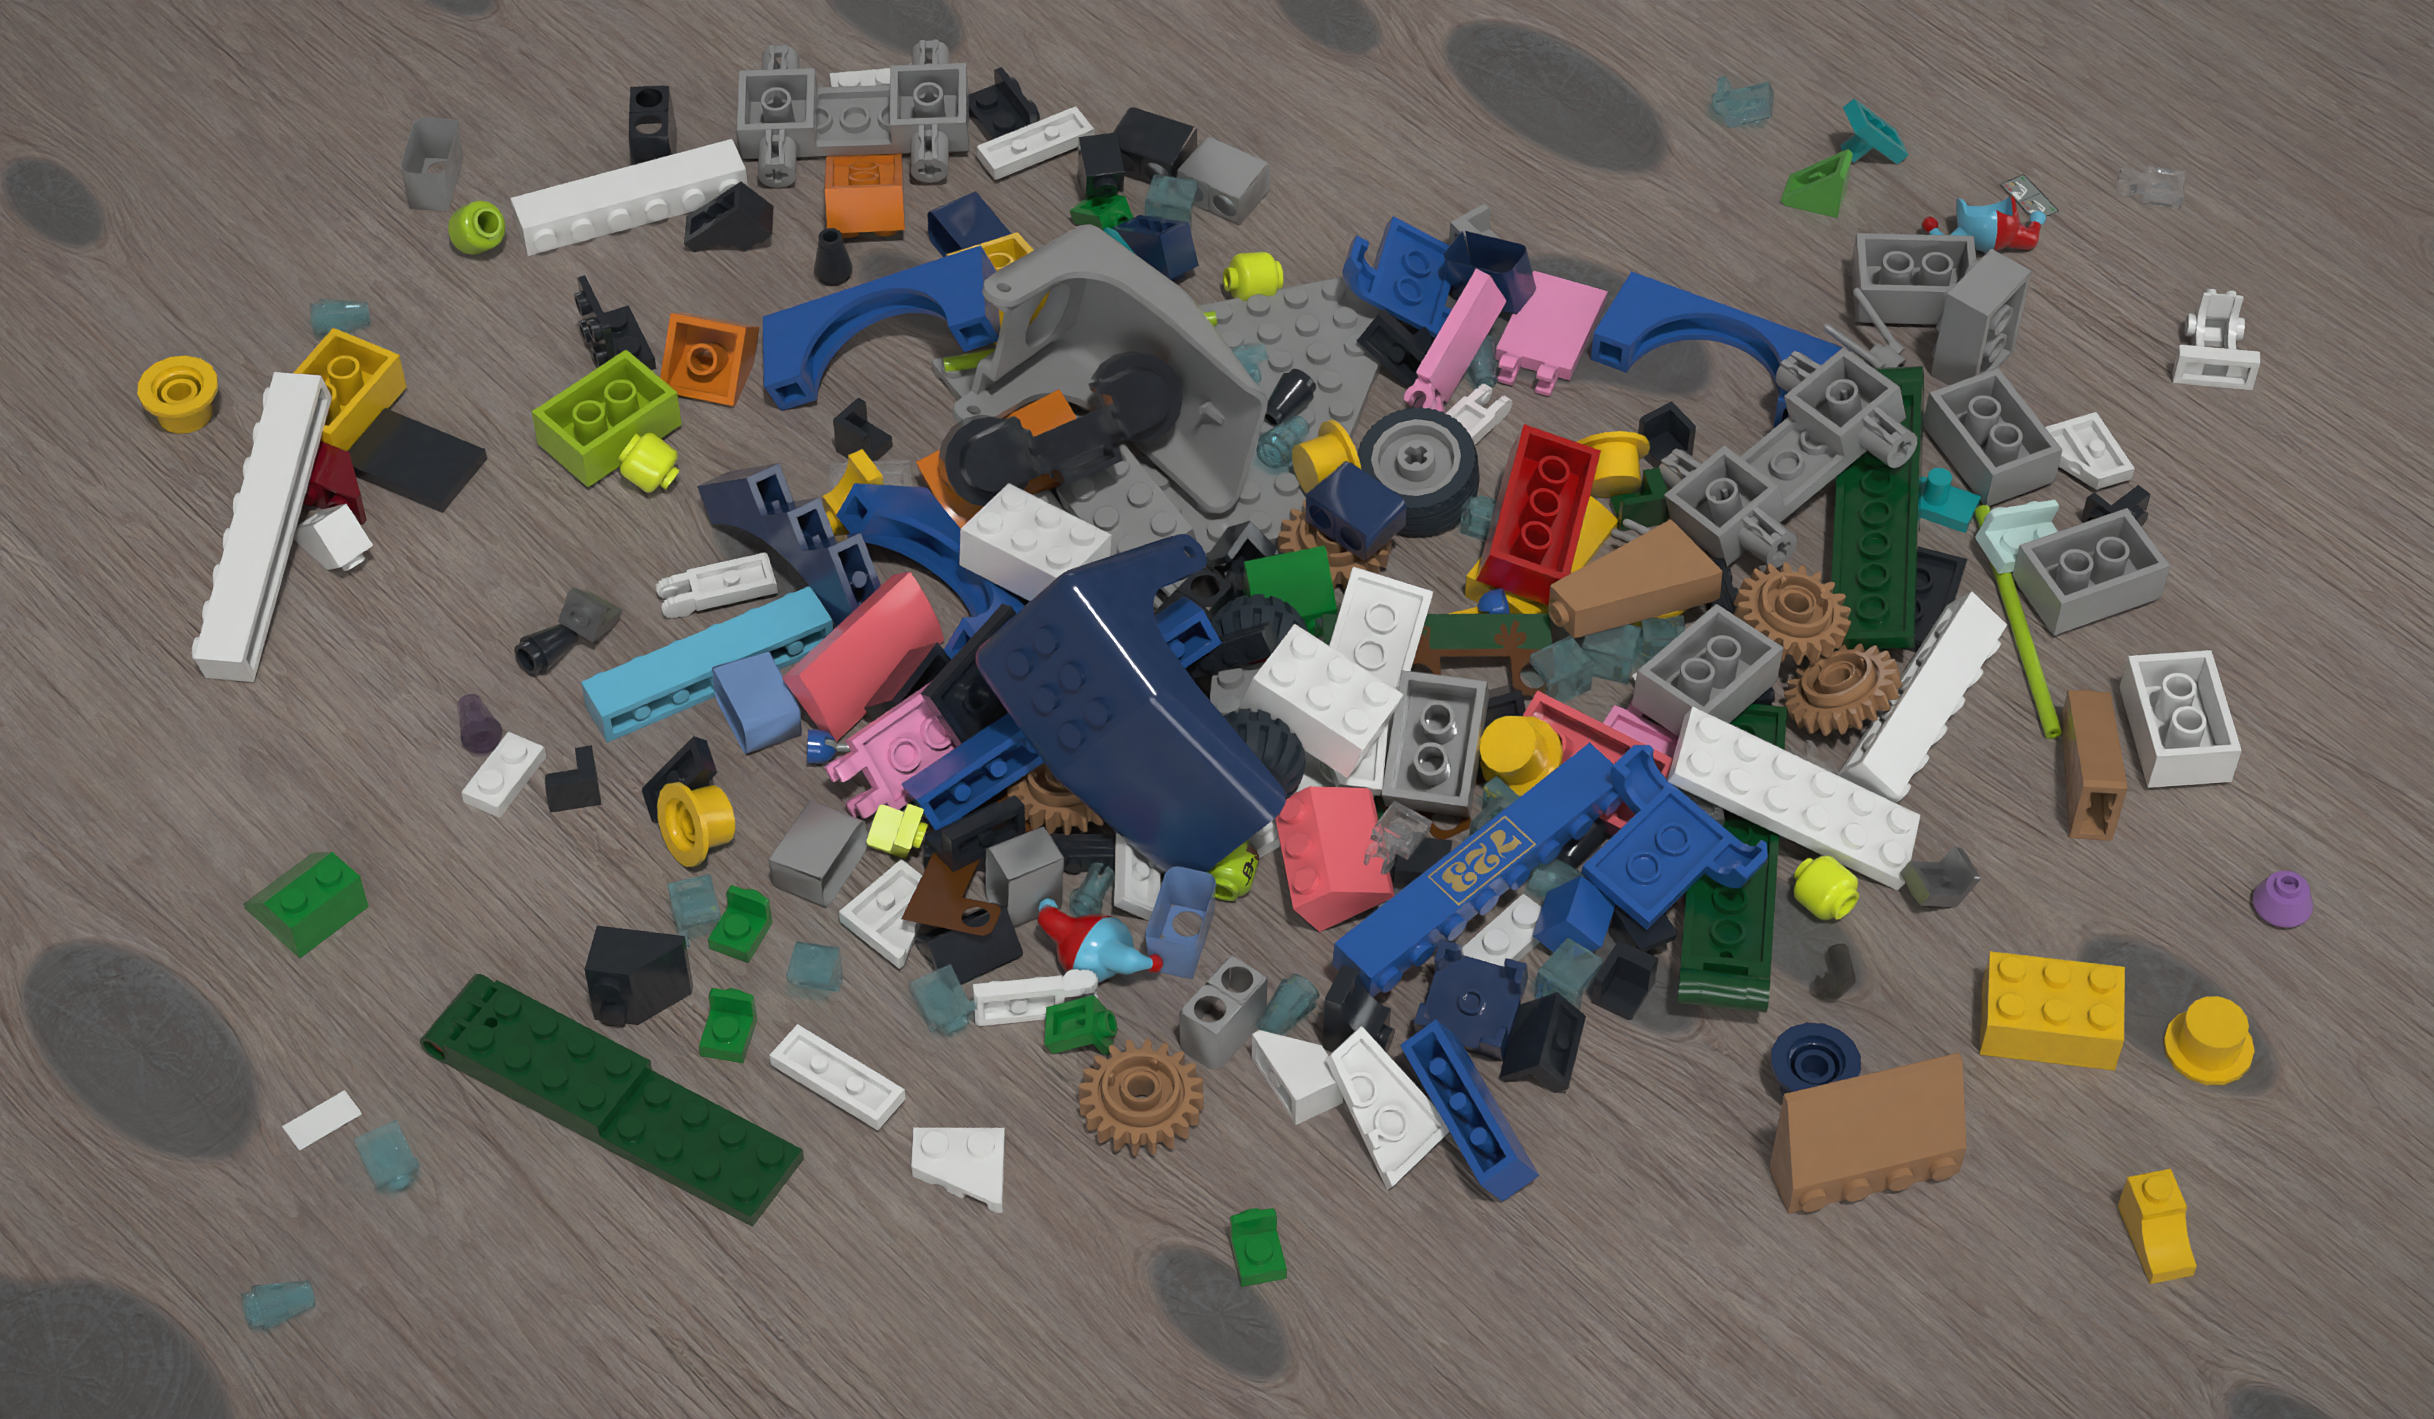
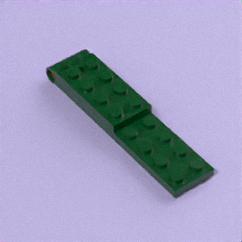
M1923 366L1874 368L1900 387L1906 419L1900 424L1916 435L1917 446L1908 461L1900 467H1889L1869 451H1866L1837 475L1831 582H1834L1835 586L1832 594H1844L1846 597L1842 606L1851 609L1847 619L1851 621V625L1841 646L1845 645L1847 649H1854L1858 644H1862L1864 649H1869L1874 645L1878 649L1915 648L1918 531H1920L1924 427Z
M1751 704L1729 723L1785 750L1787 707ZM1694 795L1693 802L1741 842L1750 846H1756L1761 840L1767 843L1768 858L1766 863L1740 888L1726 887L1704 873L1686 891L1677 1003L1767 1013L1770 993L1779 834Z
M482 974L473 975L420 1038L421 1047L437 1061L451 1065L752 1227L804 1160L803 1149L652 1070L651 1060L498 980L493 982Z

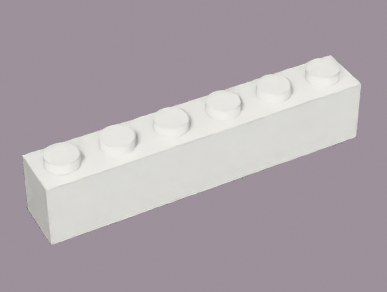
M729 139L510 199L515 226L527 256L696 211L742 181L747 186L748 183L746 168L733 140Z
M1972 591L1945 607L1900 677L1903 686L1897 689L1899 698L1888 700L1891 707L1889 711L1879 710L1877 713L1878 720L1871 722L1838 776L1894 803L1899 802L1909 792L1911 785L1908 783L1910 778L1922 769L1929 760L1927 751L1931 745L1938 742L1948 729L1945 725L1946 721L1963 706L1966 700L1963 694L1983 674V670L1980 667L2000 647L2001 642L1998 639L2007 626Z

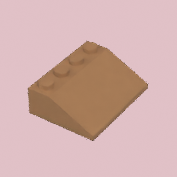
M1960 1053L1784 1094L1769 1170L1787 1213L1790 1214L1802 1210L1814 1212L1827 1204L1843 1200L1850 1202L1859 1201L1872 1193L1888 1189L1900 1191L1908 1188L1913 1183L1930 1179L1941 1181L1960 1172L1967 1148L1963 1060Z

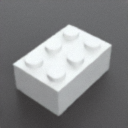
M1008 483L961 528L960 566L1031 601L1063 572L1109 557L1112 535Z
M1294 624L1252 679L1239 708H1251L1253 712H1257L1260 709L1270 713L1272 720L1280 718L1289 726L1290 732L1297 735L1305 751L1349 778L1389 723L1404 694Z
M2212 651L2128 656L2119 688L2147 787L2232 782L2242 750Z

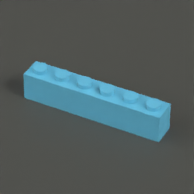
M810 586L797 592L788 593L782 598L766 605L750 609L742 615L720 624H714L706 630L682 640H676L668 646L644 656L635 657L630 662L606 672L597 673L591 678L582 681L585 707L606 743L714 698L713 666L765 652H770L779 670L802 660L833 631L832 618Z

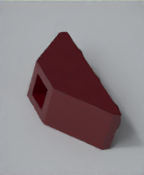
M320 441L303 504L307 506L313 505L320 509L347 504L359 524L363 526L367 518L350 453Z

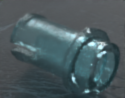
M1091 864L1080 887L1074 889L1069 896L1071 902L1070 909L1075 915L1079 917L1099 914L1103 908L1102 899L1115 880V873L1110 867H1106L1099 879L1098 874L1103 864Z

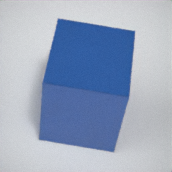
M1579 876L1547 892L1532 936L1568 963L1602 948L1616 903L1583 876Z

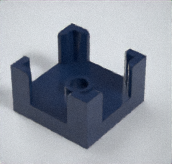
M1440 939L1434 958L1436 971L1426 1002L1425 1004L1420 1003L1414 1020L1416 1033L1437 1019L1460 1039L1466 1051L1503 1061L1529 979L1527 964L1505 958V967L1468 957L1464 955L1461 945Z

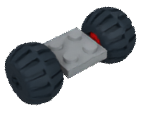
M1253 594L1250 598L1248 595H1244L1228 602L1217 612L1211 622L1217 635L1221 636L1270 621L1279 643L1294 624L1308 632L1304 619L1288 602H1283L1282 599L1272 595L1266 598L1264 594ZM1269 657L1212 673L1211 703L1280 783L1285 791V798L1288 799L1298 789L1305 771L1306 758L1301 741L1295 733L1290 732L1289 726L1280 718L1272 720L1270 713L1260 709L1257 712H1253L1251 708H1239L1252 679Z

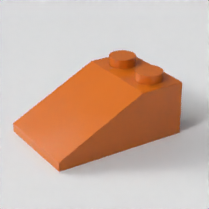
M902 154L826 156L824 190L827 228L839 230L842 238L856 237L859 235V232H874L878 236H891L897 234L898 230H905Z

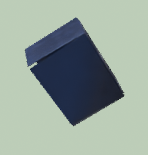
M976 191L935 208L927 214L930 241L942 257L1012 234Z
M1462 231L1444 253L1453 299H1459L1473 273L1478 269L1490 275L1504 296L1506 303L1501 311L1517 315L1536 290L1526 246L1465 231L1470 253L1469 258Z
M1344 461L1307 493L1306 521L1365 561L1406 525L1407 507L1402 497L1348 461Z

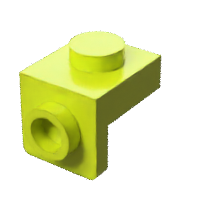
M883 804L879 805L866 840L867 846L906 859L911 846L920 848L928 824L920 821L924 809L907 804L903 812Z

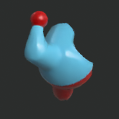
M2009 196L1999 203L1985 206H1968L1963 199L1958 198L1956 200L1957 228L1950 235L1974 236L1975 250L1985 253L1990 249L1999 251L2005 247L2033 249L2039 241L2040 227L2044 225L2046 215L2042 211H2033L2030 214V225L2026 228L2020 223L2014 196ZM1928 216L1924 218L1921 227L1925 232L1929 233V235H1945L1938 229L1939 224L1934 217Z
M1046 898L1040 902L1037 922L1056 943L1058 961L1065 973L1074 969L1080 971L1082 969H1089L1094 974L1096 973L1098 983L1118 973L1129 975L1145 969L1150 973L1160 972L1164 966L1163 959L1158 954L1145 956L1134 949L1133 937L1130 931L1118 918L1106 914H1090L1074 918L1058 910V906L1053 899Z

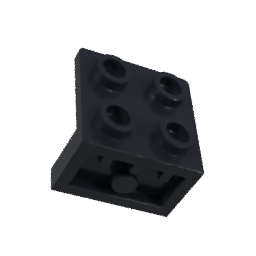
M586 276L577 277L579 292L574 293V300L579 314L584 317V319L578 321L585 343L592 342L594 346L591 347V351L597 368L624 350H627L650 370L657 369L655 357L629 305L604 313Z

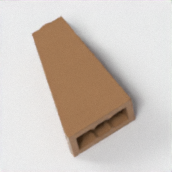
M1670 519L1551 584L1548 613L1558 627H1563L1573 638H1578L1714 602L1720 598L1723 571Z
M2068 690L2061 714L2069 838L2112 841L2127 792V780L2111 692Z

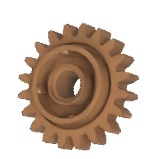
M1306 500L1303 501V512L1292 508L1290 510V520L1284 519L1281 522L1282 532L1278 533L1279 551L1289 553L1325 545L1334 591L1337 584H1342L1346 590L1353 567L1380 575V567L1388 566V555L1391 554L1392 539L1365 561L1306 521Z
M1784 562L1780 572L1771 563L1767 564L1764 573L1754 569L1751 578L1745 577L1734 601V605L1737 606L1734 613L1736 617L1784 647L1781 662L1785 660L1787 654L1793 656L1797 665L1801 664L1804 655L1813 663L1818 662L1821 654L1830 658L1834 648L1840 649L1851 625V621L1847 620L1851 609L1842 606L1846 596L1844 594H1832L1835 586L1834 582L1821 584V572L1818 571L1811 577L1806 575L1805 565H1801L1797 572L1791 570L1788 562Z
M1858 644L1853 650H1847L1846 646L1843 645L1839 651L1833 652L1830 658L1823 656L1818 659L1817 663L1809 660L1810 666L1807 669L1799 668L1796 670L1799 679L1788 680L1787 684L1790 690L1784 692L1787 701L1785 705L1791 719L1795 720L1797 727L1802 728L1806 726L1809 734L1821 728L1824 736L1830 734L1833 729H1838L1842 735L1845 734L1847 728L1855 726L1857 729H1862V721L1866 718L1871 721H1877L1876 713L1879 710L1889 711L1891 709L1888 700L1899 698L1897 689L1903 686L1900 679L1901 674L1895 659H1891L1887 650L1879 653L1877 646L1874 645L1865 651L1862 644Z
M1044 763L1006 787L1008 798L1015 795L1025 805V821L1030 819L1032 830L1046 824V830L1050 835L1056 828L1060 827L1063 828L1065 835H1069L1072 826H1078L1081 831L1087 832V823L1090 821L1100 826L1104 824L1097 814L1055 779Z
M1148 1038L1145 1039L1141 1049H1136L1132 1040L1128 1039L1125 1052H1120L1118 1048L1110 1045L1109 1059L1095 1055L1094 1069L1085 1068L1083 1071L1084 1083L1079 1084V1099H1081L1079 1100L1080 1115L1086 1117V1129L1088 1131L1097 1129L1099 1143L1113 1137L1114 1151L1116 1152L1125 1143L1131 1144L1133 1156H1137L1141 1145H1147L1150 1153L1155 1155L1157 1143L1160 1141L1168 1148L1173 1149L1174 1134L1187 1139L1189 1137V1125L1199 1124V1110L1204 1109L1203 1079L1196 1077V1064L1189 1063L1184 1065L1185 1053L1183 1051L1169 1056V1047L1166 1042L1157 1051L1152 1050L1151 1040ZM1138 1095H1146V1096H1148V1097H1146V1098H1136L1135 1096H1138Z

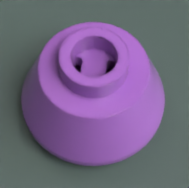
M2292 871L2273 873L2263 880L2253 893V905L2256 912L2261 918L2274 926H2299L2309 919L2313 911V899L2307 881Z

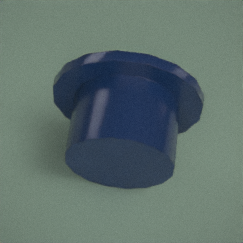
M1806 1022L1792 1026L1778 1036L1771 1050V1070L1780 1084V1091L1784 1096L1786 1093L1860 1076L1861 1055L1854 1041L1841 1030L1824 1023Z

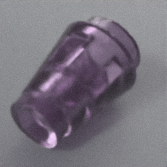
M467 694L461 697L457 702L462 744L476 754H485L493 751L501 740V724L478 695Z

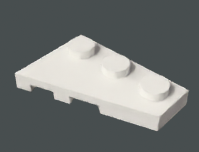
M1361 1026L1326 1058V1061L1388 1190L1450 1131L1434 1104Z

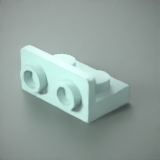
M2056 500L2032 501L2025 505L2007 508L1997 507L1986 515L1975 538L1998 574L2013 572L2019 545L2058 532L2051 522L2060 508Z

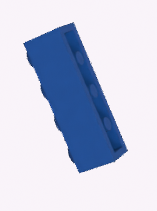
M1435 1019L1400 1045L1482 1187L1503 1202L1540 1176L1460 1039L1453 1032Z

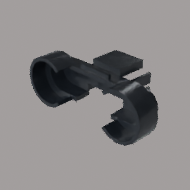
M1133 351L1115 354L1099 365L1091 377L1094 382L1088 384L1090 390L1098 395L1102 408L1034 437L1031 430L1023 428L1020 419L1015 416L1007 419L983 414L967 417L951 427L941 443L938 458L941 476L951 492L971 504L985 506L1008 483L1024 490L1031 479L1046 473L1049 474L1051 479L1055 478V481L1059 483L1070 484L1123 461L1118 447L1112 446L1113 444L1122 440L1136 443L1156 440L1169 431L1181 411L1183 394L1180 380L1171 366L1157 356Z

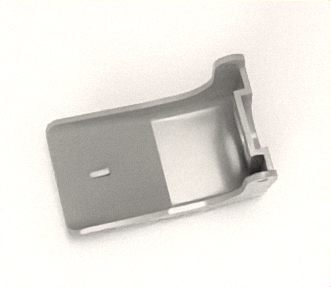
M1091 224L1079 225L1001 268L984 281L983 296L1004 313L995 351L978 362L972 391L955 402L952 414L958 423L967 417L982 414L1003 418L1021 406L1039 400L1060 389L1067 402L1077 404L1093 412L1102 408L1098 395L1090 390L1088 384L1094 382L1091 377L1101 363L1115 354L1129 351L1157 356L1171 366L1180 380L1183 394L1180 415L1172 428L1156 440L1132 443L1206 511L1223 513L1232 508L1242 492L1266 414L1268 401L1264 393L1188 292L1106 232ZM1050 291L1047 301L1043 306L1042 310L1040 311L1036 319L1028 326L1035 309L1037 308L1041 300L1045 297V295Z

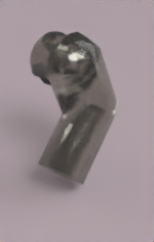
M1842 943L1828 948L1827 954L1831 971H1825L1823 978L1817 975L1814 980V988L1818 996L1823 1000H1838L1856 982L1849 947Z

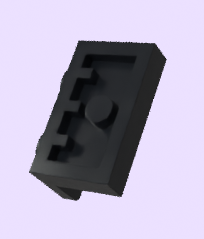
M1002 67L994 69V85L969 94V118L987 141L1040 120L1036 104L1032 100H1027L1021 91L1018 81L1014 77L1010 78Z

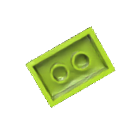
M624 350L531 411L537 444L587 487H590L621 466L622 462L618 460V457L636 433L641 437L646 433H653L661 439L682 425L677 392L627 350Z

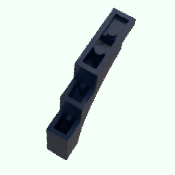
M779 463L729 471L697 486L711 523L739 527L761 538L776 549L813 589L836 627L881 586L862 534L853 533L834 536L820 497L794 501Z

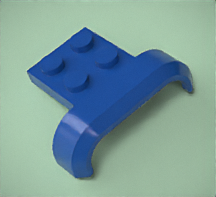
M1393 216L1386 224L1375 264L1372 268L1364 256L1369 242L1356 235L1350 244L1343 266V278L1347 287L1365 302L1381 310L1385 309L1390 315L1420 330L1425 326L1429 334L1436 338L1452 311L1451 308L1445 306L1451 286L1444 259V253L1449 248V245Z
M1634 745L1612 766L1611 779L1617 793L1635 816L1582 866L1581 874L1647 930L1704 873L1726 887L1740 888L1766 863L1768 854L1765 841L1761 840L1756 846H1750L1741 842L1678 788L1667 782V779L1662 775L1654 762V749L1650 745Z

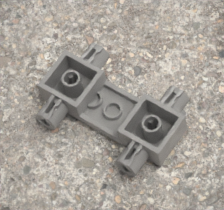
M939 39L933 41L920 40L912 49V65H890V85L818 87L815 68L799 69V55L796 50L788 47V45H769V48L765 49L762 53L761 70L739 71L737 135L742 159L758 158L759 180L764 185L781 188L791 185L795 181L796 157L911 153L912 176L922 182H938L948 175L949 152L969 151V85L966 63H949V49L944 43L939 42ZM926 52H932V59L927 58ZM777 57H782L781 64H778Z
M1844 347L1822 365L1817 364L1803 353L1794 351L1786 360L1784 359L1780 362L1781 365L1776 374V383L1788 392L1784 397L1789 417L1742 456L1739 457L1724 445L1702 464L1684 450H1678L1677 448L1661 460L1662 463L1659 469L1669 490L1664 496L1671 520L1690 539L1716 559L1723 558L1726 567L1746 551H1749L1766 565L1771 563L1775 568L1780 567L1791 558L1797 546L1795 534L1780 524V522L1866 451H1869L1892 468L1900 467L1906 463L1914 453L1917 446V437L1912 431L1900 424L1906 419L1901 390L1898 385Z

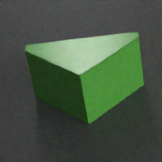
M1849 149L1844 150L1789 175L1780 201L1788 207L1838 218L1847 192L1853 153Z

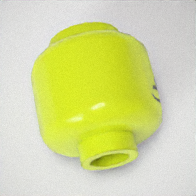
M1267 252L1238 253L1231 259L1229 268H1225L1223 271L1224 288L1226 291L1231 292L1233 298H1239L1243 301H1248L1251 296L1256 294L1267 297L1273 296L1277 293L1278 289L1283 287L1282 266L1279 261H1275L1272 255Z
M636 433L618 457V460L622 462L620 466L621 474L647 493L655 491L659 485L666 490L680 472L674 466L678 460V452L653 433H646L642 437Z
M1830 855L1820 856L1815 860L1808 858L1798 866L1794 873V879L1797 880L1794 886L1795 899L1821 920L1832 918L1838 920L1845 917L1854 908L1859 899L1857 877Z

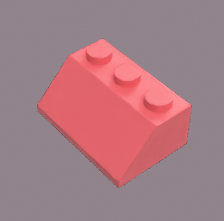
M1309 786L1286 799L1281 813L1275 820L1293 910L1316 930L1321 932L1395 896L1373 793L1370 789Z

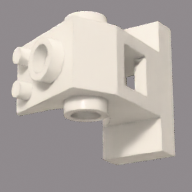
M2207 289L2206 292H2203L2194 312L2188 313L2186 317L2185 336L2191 337V346L2179 345L2172 371L2173 383L2253 390L2260 366V352L2236 349V341H2242L2245 328V319L2239 317L2243 296L2236 295L2235 291L2217 294L2215 289ZM2205 346H2214V347H2223V348H2213V347H2205Z

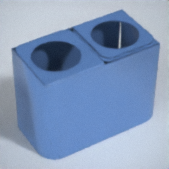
M770 652L712 667L716 700L745 754L802 735L799 705L791 690L783 681V676Z
M1173 867L1166 872L1145 932L1147 955L1158 954L1163 959L1164 966L1160 973L1193 979L1215 913L1216 881L1211 874L1184 867ZM1189 911L1198 914L1203 920L1200 932L1190 937L1181 936L1176 933L1172 922L1179 913Z

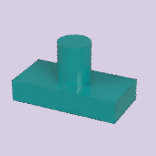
M1854 98L1842 107L1855 134L1841 144L1842 151L1849 149L1853 153V163L1873 148L1880 151L1896 164H1899L1909 156L1897 130Z
M1944 468L1930 470L1928 477L1922 476L1920 518L1966 533L1975 515V509L1979 507L1981 496L1951 486L1952 474Z

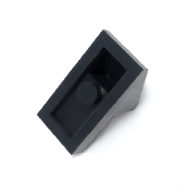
M1385 309L1375 317L1356 340L1408 388L1418 378L1416 371L1432 345L1429 331L1425 326L1415 335H1412Z
M693 736L642 787L652 822L659 823L657 802L660 791L666 784L681 782L689 787L690 790L710 785L709 781L718 772L707 740Z

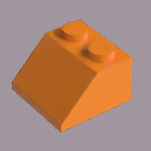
M686 312L670 313L660 378L680 396L736 406L754 364L760 327Z

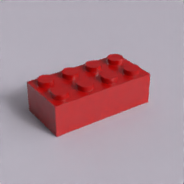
M1523 424L1509 452L1476 581L1496 588H1503L1505 591L1549 605L1550 585L1571 573L1601 450Z

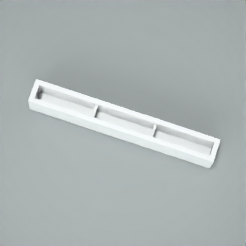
M274 372L270 387H267L264 391V409L261 420L255 424L253 429L254 445L250 457L245 459L243 465V484L241 491L236 493L233 500L234 516L230 528H227L223 535V555L220 564H217L213 571L214 586L210 600H207L203 606L201 633L199 637L194 639L192 645L193 660L206 678L254 682L332 399L321 375Z

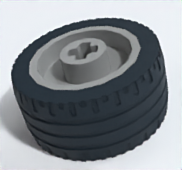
M1423 407L1405 408L1382 417L1364 435L1358 448L1361 470L1396 492L1406 503V525L1397 533L1398 535L1411 536L1413 538L1438 535L1458 525L1469 514L1470 509L1475 504L1479 488L1478 455L1471 435L1457 419L1436 409L1432 410Z

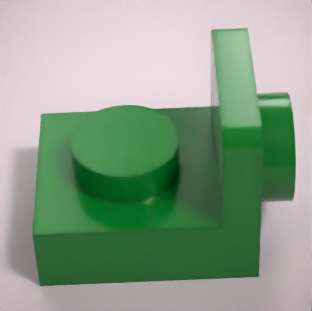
M1116 194L1108 197L1088 196L1069 211L1074 224H1091L1101 230H1104L1105 227L1111 229L1134 218L1126 197Z
M730 885L726 892L728 907L708 938L709 949L749 963L773 924L770 902L767 897H764L754 889H742Z
M711 988L708 996L710 1012L699 1043L700 1056L744 1064L757 1023L754 996L734 988L726 990Z
M1094 995L1046 1007L1045 1046L1053 1054L1089 1044H1094L1103 1055L1109 1054V1046L1113 1045L1114 1036L1118 1030L1117 1021L1113 1012L1107 1010Z
M1251 1208L1230 1217L1229 1240L1241 1287L1287 1279V1267L1277 1232L1275 1209L1261 1210L1259 1208Z

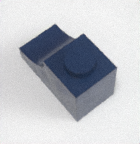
M1138 215L1111 228L1118 232L1138 257L1173 282L1184 278L1185 272L1199 266L1189 222Z

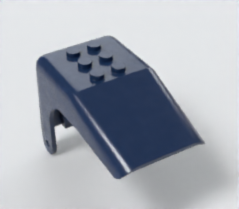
M1186 534L1166 537L1063 572L989 637L976 652V666L980 675L1055 779L1165 874L1173 867H1184L1207 872L1276 818L1286 803L1283 787L1196 685L1163 639L1156 624L1153 603L1157 591L1160 588L1198 574L1206 566L1207 558L1202 546L1194 538Z

